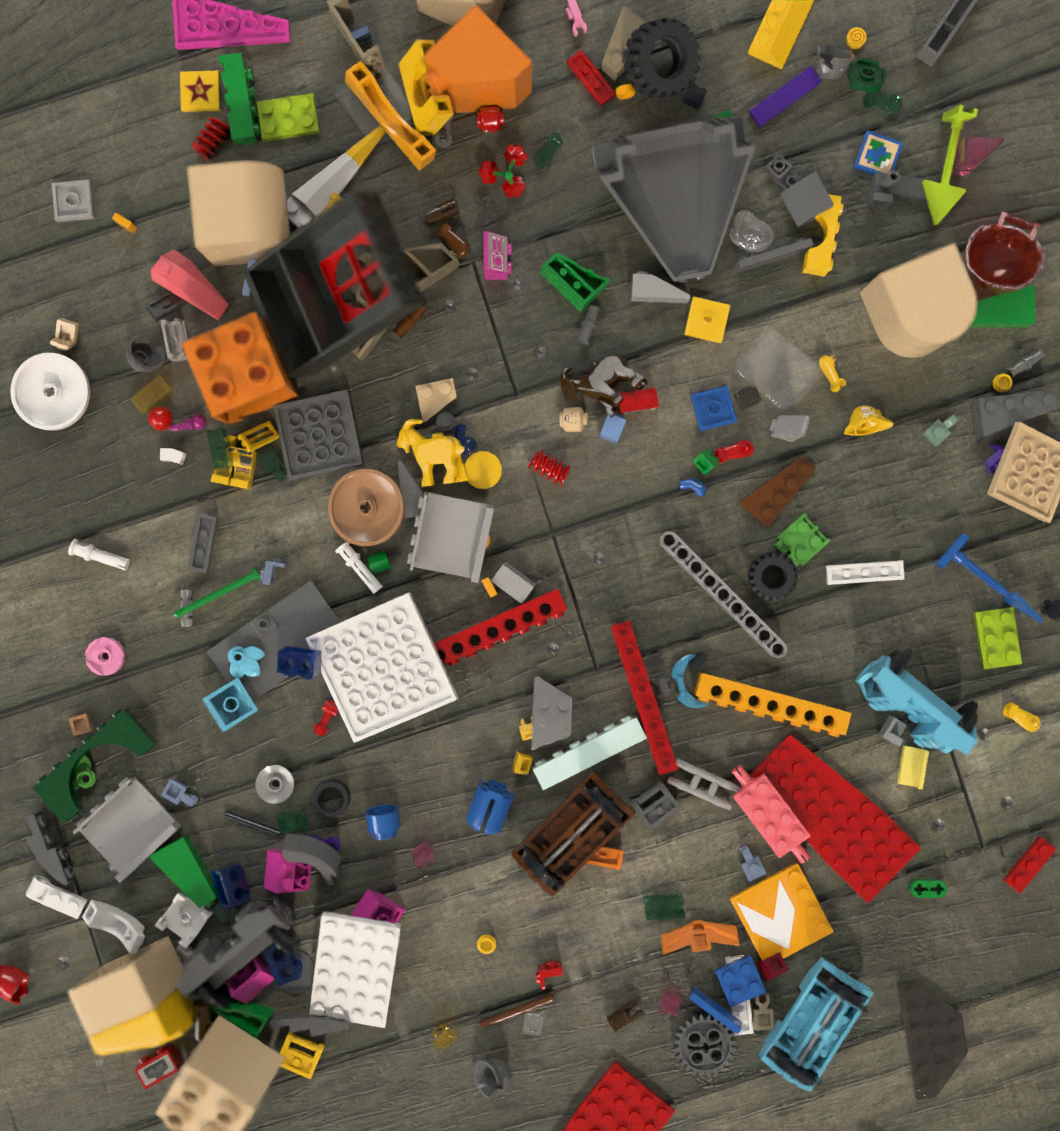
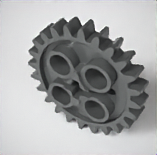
M699 1012L698 1018L691 1014L692 1020L689 1021L687 1018H684L686 1025L680 1023L681 1031L675 1030L678 1036L673 1038L674 1043L677 1044L673 1046L674 1051L677 1052L675 1054L676 1059H680L679 1063L681 1066L685 1065V1071L691 1069L692 1075H695L698 1071L700 1077H703L704 1072L710 1077L713 1071L717 1076V1069L720 1068L724 1072L723 1065L730 1066L728 1058L734 1059V1055L731 1053L736 1051L735 1046H733L736 1040L732 1038L734 1033L716 1018H711L708 1012L705 1017ZM711 1031H717L714 1037L708 1036ZM693 1033L698 1034L696 1039H690L689 1037ZM714 1050L720 1051L716 1056L711 1055ZM694 1053H701L700 1057L692 1058Z

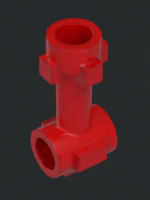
M333 700L325 701L322 707L325 713L320 723H315L313 727V732L323 737L324 734H327L329 729L326 726L331 716L336 717L339 712Z

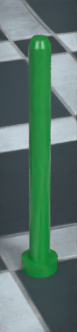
M257 568L251 569V573L174 612V616L180 618L254 579L257 581L261 580Z

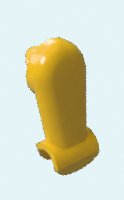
M823 355L819 360L820 368L831 383V391L838 392L841 387L846 385V381L843 378H839L835 370L834 362L836 358L832 359L834 355Z
M1008 702L1002 712L1004 716L1013 719L1027 731L1034 732L1039 729L1040 719L1037 716L1019 708V705L1013 702Z

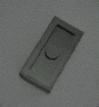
M167 291L146 303L145 307L155 322L189 304V302L173 292Z

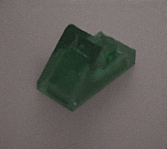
M306 808L276 815L280 834L304 832L310 828Z

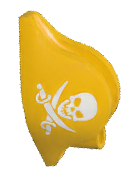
M863 405L853 411L844 434L855 436L868 435L891 428L893 422L882 416L880 409Z

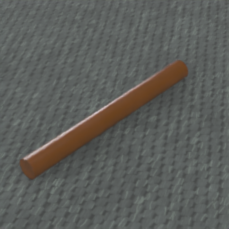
M549 994L480 1021L481 1026L486 1028L554 1002V996Z

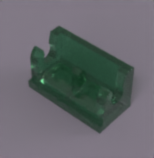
M217 427V430H206L214 471L234 467L227 429Z
M682 894L644 896L646 920L685 919Z

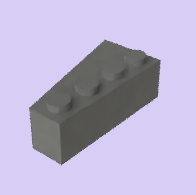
M1056 389L986 397L972 401L976 439L1011 427L1015 422H1024L1058 409Z

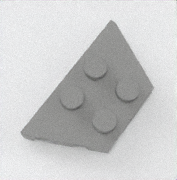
M540 677L534 678L531 750L568 738L571 735L572 698Z

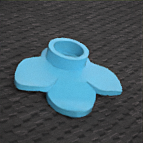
M236 646L231 648L228 652V660L231 663V675L239 680L244 674L251 677L259 676L260 667L257 661L265 653L255 646L246 648ZM240 654L242 657L240 659H235L234 655Z

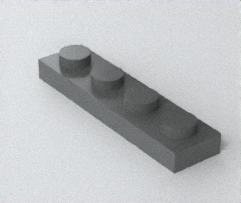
M802 237L796 239L790 245L783 243L771 251L764 249L752 257L750 255L742 256L735 265L737 273L808 251L813 246L812 239L805 240Z

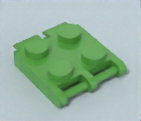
M804 512L776 537L778 541L774 546L783 555L788 551L787 557L796 566L799 564L803 566L831 540L824 537L818 530L819 527L814 525L807 518V513Z

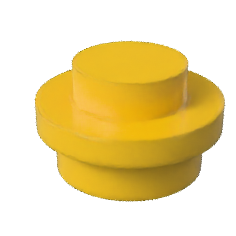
M1001 373L993 379V387L997 392L1004 393L1012 387L1013 381L1008 374Z
M484 934L479 937L477 948L483 954H490L496 948V940L492 935Z

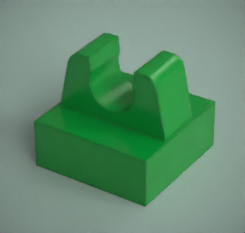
M705 449L692 460L704 475L718 464L719 458L716 457L714 459L710 454L712 452L711 449Z

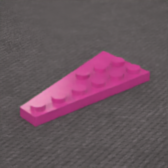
M172 0L175 47L177 50L291 42L290 23L288 20L270 15L256 14L254 11L237 9L235 6L212 0Z

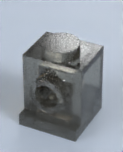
M748 386L733 394L741 412L763 401L756 387L751 388V386Z

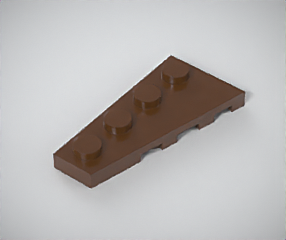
M801 456L738 504L763 525L769 527L815 471L816 467Z

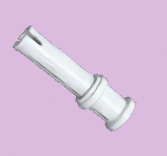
M73 539L68 554L71 556L77 555L83 557L86 561L96 560L125 571L130 563L128 558L99 550L93 544L80 543L77 539Z
M346 541L335 550L346 561L345 564L355 570L373 594L383 587L360 560L361 555L353 550L350 542Z

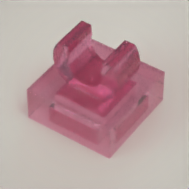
M428 841L411 850L417 867L421 865L425 868V863L429 860L435 862L434 854Z
M663 990L658 1010L666 1014L678 1016L683 999L682 996Z

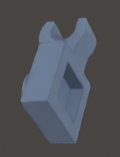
M170 778L161 796L176 805L183 801L191 807L196 805L199 799L197 796L187 793L189 787L174 778Z
M746 845L739 848L745 859L740 864L749 882L767 874L758 855L752 857Z

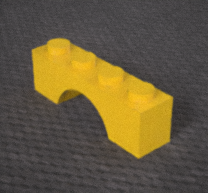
M829 194L834 204L833 208L815 217L822 226L823 241L821 245L811 248L805 253L802 273L825 276L832 270L833 260L831 255L832 252H835L837 241H834V238L840 227V222L837 221L838 215H841L843 210L842 196Z

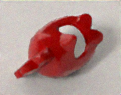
M0 964V997L15 1005H19L21 1003L20 997L28 995L26 986L30 976L18 967L12 965L1 966Z

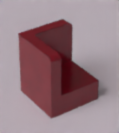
M780 952L756 963L765 982L789 970Z

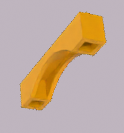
M362 61L348 69L345 75V83L415 167L420 171L432 162L436 153L434 147L396 112L383 94L373 74Z

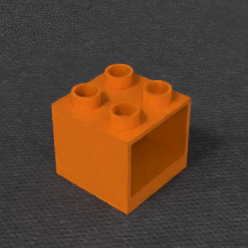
M255 312L181 343L212 417L228 426L273 408L274 405L299 397L292 378L288 379L264 321Z

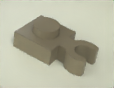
M764 995L765 1000L763 1003L759 1002V996L754 997V1002L758 1006V1009H752L753 1029L755 1031L774 1030L773 1009H767L770 1003L769 995Z

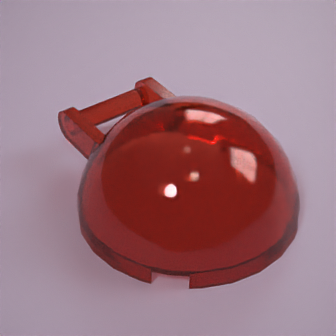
M1003 209L997 224L987 226L983 224L974 231L968 240L965 250V264L972 280L979 287L997 294L1016 292L1030 285L1039 276L1045 264L1044 247L1041 248L1038 240L1034 239L1041 223H1032L1008 214V211ZM1006 221L1012 223L1014 225L1030 230L1031 232L1030 234H1028L1027 232L1023 231L1018 227L1003 224V222Z

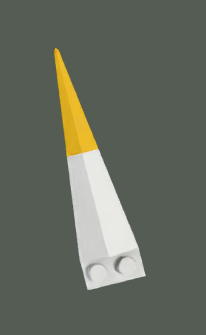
M381 125L292 193V196L287 200L288 219L298 229L302 228L323 212L331 200L330 196L333 192L339 196L341 195L360 166L385 135L386 131Z

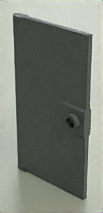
M310 580L206 652L228 683L236 679L230 673L231 663L228 660V652L231 648L236 646L243 648L255 646L265 653L257 661L260 667V675L251 677L244 674L240 679L248 695L254 701L315 658L306 638L340 623V620L313 581ZM240 654L234 655L235 659H240L242 657Z

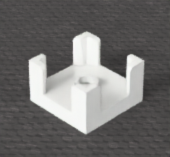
M181 890L155 926L161 931L169 928L182 938L179 944L187 948L211 917L214 910L206 907V905L199 908Z

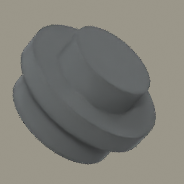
M448 412L441 413L436 420L438 428L444 432L451 431L456 423L454 416Z

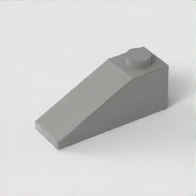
M639 271L632 276L631 301L688 303L690 300L689 294L652 274H648V272Z
M779 415L771 421L769 430L772 432L770 436L794 442L805 435L810 416Z

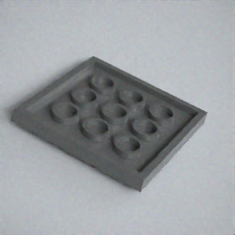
M349 390L273 406L289 481L364 465Z

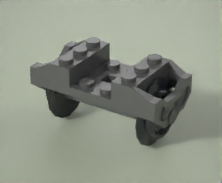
M277 893L275 896L259 898L255 902L251 900L235 918L236 922L232 928L238 934L237 937L234 939L230 937L223 944L220 943L215 935L210 939L207 937L203 939L193 950V953L188 956L190 960L185 965L181 978L175 983L181 993L187 998L204 1000L212 1006L217 1005L226 1008L231 1003V997L225 981L266 947L274 942L284 952L294 953L296 951L295 941L297 936L292 927V912L280 893Z

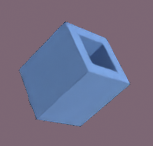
M617 413L613 418H610L607 415L599 437L617 444L626 420L623 419L624 416Z

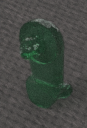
M867 92L863 99V105L865 108L876 107L889 113H895L901 109L902 100L897 95Z
M553 132L548 135V140L534 154L533 160L538 167L549 165L557 148L563 144L559 134Z

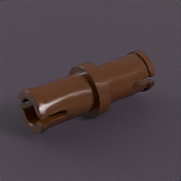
M422 306L405 316L392 331L402 339L412 327L416 326L415 323L427 310Z

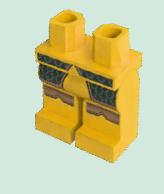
M226 435L223 445L219 444L217 462L211 482L251 490L258 452L254 450L247 453V447H243V445L242 448H237L238 438Z

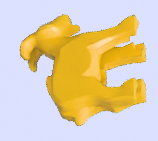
M409 419L404 423L399 432L397 447L403 448L406 453H409L410 445L412 446L415 458L422 470L421 487L434 485V464H444L447 469L443 484L454 483L455 477L456 482L469 481L466 466L461 458L464 446H461L457 438L443 436V433L432 434V438L426 439L414 429L416 424L423 423L421 419Z

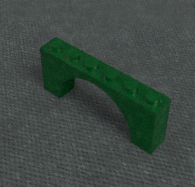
M128 709L116 711L111 716L113 719L109 723L104 722L96 729L98 732L93 737L91 735L86 737L81 742L83 745L78 750L74 748L66 755L67 759L63 763L61 761L51 768L52 772L48 776L45 774L36 781L37 785L33 790L63 824L69 822L84 809L76 795L74 778L78 764L90 750L102 744H116L126 747L138 757H142L158 744Z

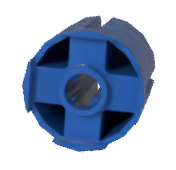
M480 779L466 820L472 829L479 832L492 798L494 803L483 834H497L502 830L514 799L515 791L512 794L505 789V784L490 779V782L487 783L481 782L482 779Z

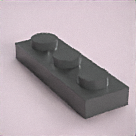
M198 513L188 570L202 573L209 572L218 517Z

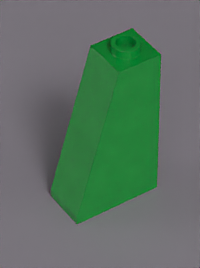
M1035 285L976 301L975 315L969 327L1028 328L1034 325Z
M189 834L149 856L199 908L204 905L210 907L217 902L216 899L221 893Z

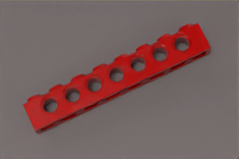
M556 589L436 642L434 646L437 651L442 650L446 655L442 661L443 665L448 663L451 666L460 662L458 658L466 655V658L476 655V650L483 648L485 651L494 647V642L501 640L503 643L512 639L511 635L516 632L521 635L530 631L529 627L534 624L537 627L547 623L546 619L552 616L554 619L565 615L564 611L567 608L559 590ZM544 603H548L551 606V611L548 614H542L540 611V606ZM530 611L533 613L534 618L531 622L523 620L522 615L524 612ZM513 619L516 622V627L513 630L507 629L505 627L506 620ZM490 627L498 629L497 637L492 638L488 635L487 631ZM472 635L480 636L481 642L479 645H473L470 642ZM459 642L463 645L461 653L454 652V643Z
M630 620L611 626L613 638L659 775L677 770L678 766Z

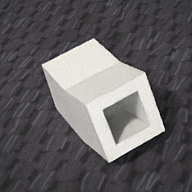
M160 448L161 461L176 462L183 465L186 453L175 449Z

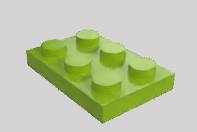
M313 93L257 102L261 135L264 142L320 133Z
M1007 607L973 612L981 669L1022 664L1014 608Z

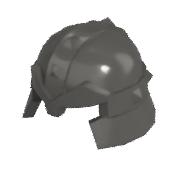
M819 44L814 66H816L817 74L820 78L835 80L850 69L849 64L854 60L855 56L850 51L839 46Z
M136 334L129 341L128 347L125 348L127 363L135 372H152L153 369L162 366L165 361L164 347L160 346L154 349L149 340H139V335Z
M491 1058L476 1062L474 1067L475 1083L484 1097L490 1099L495 1095L494 1091L501 1093L510 1087L512 1083L511 1070L505 1061Z

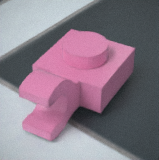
M567 0L565 13L568 20H572V33L577 37L578 32L576 29L580 27L586 33L587 25L582 20V14L576 0Z

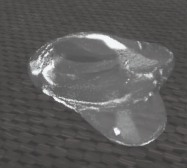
M741 210L735 215L734 225L729 234L734 244L751 252L764 251L772 244L774 234L768 224L756 218L747 210Z

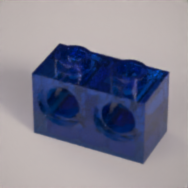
M284 646L278 650L277 673L284 674L285 677L302 676V679L311 680L321 673L322 651ZM306 662L310 664L311 669L307 667Z
M240 862L230 863L211 871L221 909L233 908L251 900L250 889L246 884L245 872Z
M274 943L263 950V954L277 987H280L299 978L303 973V965L300 959L297 960L294 953L289 954L285 952V956H279L277 954V948L279 947ZM284 967H290L293 973L287 974Z

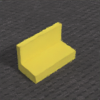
M903 745L897 779L898 784L914 786L923 790L929 751Z

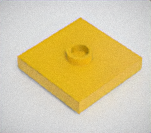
M693 297L684 335L722 343L730 305Z

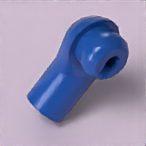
M698 479L679 480L680 490L692 488L699 497L706 494L705 484Z

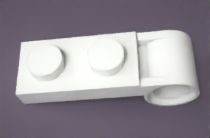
M41 875L34 876L25 893L28 898L78 919L87 902V899L51 884L48 878Z

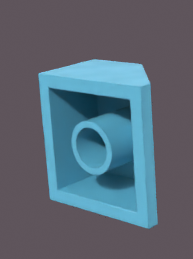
M238 678L202 699L222 732L258 711Z

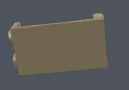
M348 0L326 1L335 24L358 60L362 61L372 74L380 72L385 65L379 47L376 45L363 53L345 22L353 18Z

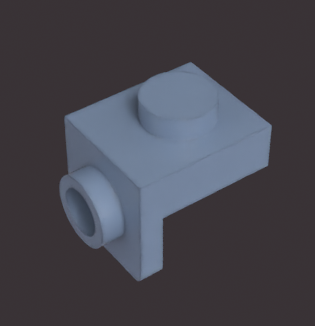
M272 558V561H266L265 568H262L260 578L263 580L262 584L274 585L276 567L288 568V564H284L283 559Z

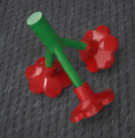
M510 144L503 154L509 164L508 170L500 172L496 167L495 161H483L482 168L479 169L478 174L482 177L481 181L483 184H494L497 176H504L506 182L502 185V190L505 192L506 197L512 198L514 196L519 198L526 185L522 182L520 176L513 177L511 171L514 165L522 166L528 155L524 152L522 146Z

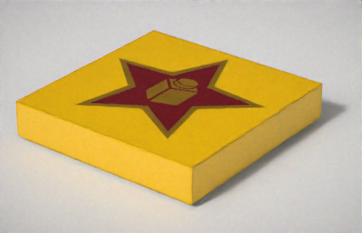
M219 71L180 72L182 112L221 111Z

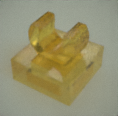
M441 1024V1035L437 1031L432 1032L436 1038L433 1044L436 1048L445 1050L458 1038V1035L454 1030H450L446 1025Z

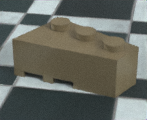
M624 5L601 71L615 82L626 71L623 64L626 63V57H623L624 51L628 49L626 46L627 40L633 38L631 34L634 30L639 29L640 25L646 23Z

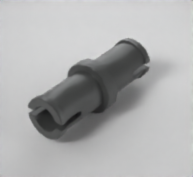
M589 305L585 320L581 323L582 329L577 339L578 343L589 345L591 334L596 329L595 323L601 310L599 307Z
M1037 348L1027 356L1020 357L1019 361L1006 367L1005 371L1011 378H1014L1024 370H1030L1032 365L1045 359V354L1040 348Z

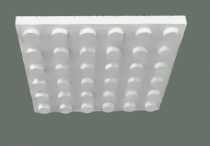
M410 592L306 638L354 743L458 699Z

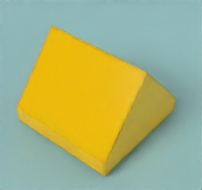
M516 752L512 771L516 774L528 775L533 756Z

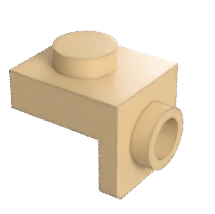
M63 318L57 319L55 338L50 340V344L56 346L59 350H68L74 347L77 343L79 323Z

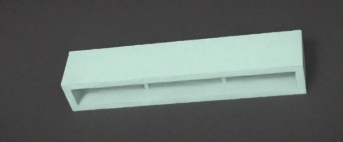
M628 715L621 719V723L617 725L612 723L604 727L603 732L599 734L594 732L586 737L587 740L581 743L576 741L569 745V749L565 751L560 749L552 753L553 757L547 760L542 758L536 761L533 771L542 789L545 790L647 739L637 717Z

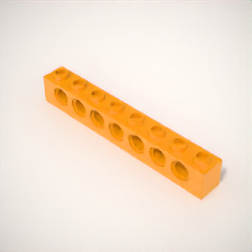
M699 672L694 690V695L698 696L697 700L708 703L709 700L717 701L716 705L728 707V704L733 705L735 710L746 712L747 709L754 711L753 715L765 717V714L771 715L772 720L783 722L786 719L791 721V725L802 727V724L808 725L810 730L820 732L821 729L827 730L828 735L839 737L840 734L846 735L851 713L848 711ZM718 685L720 693L714 696L711 693V689L713 686ZM737 690L739 697L732 701L730 693ZM755 695L757 703L750 705L748 700L751 696ZM774 700L776 703L775 708L768 710V702ZM793 705V714L787 715L786 708ZM808 710H811L813 713L810 720L805 719V713ZM830 715L831 722L828 725H824V717Z

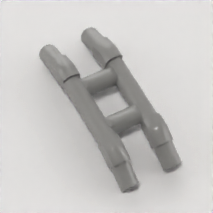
M679 758L676 760L678 767L694 774L690 785L672 776L668 778L667 783L728 810L732 808L731 802L714 795L719 785L738 792L740 790L738 784L716 776ZM701 777L712 782L708 792L697 788Z

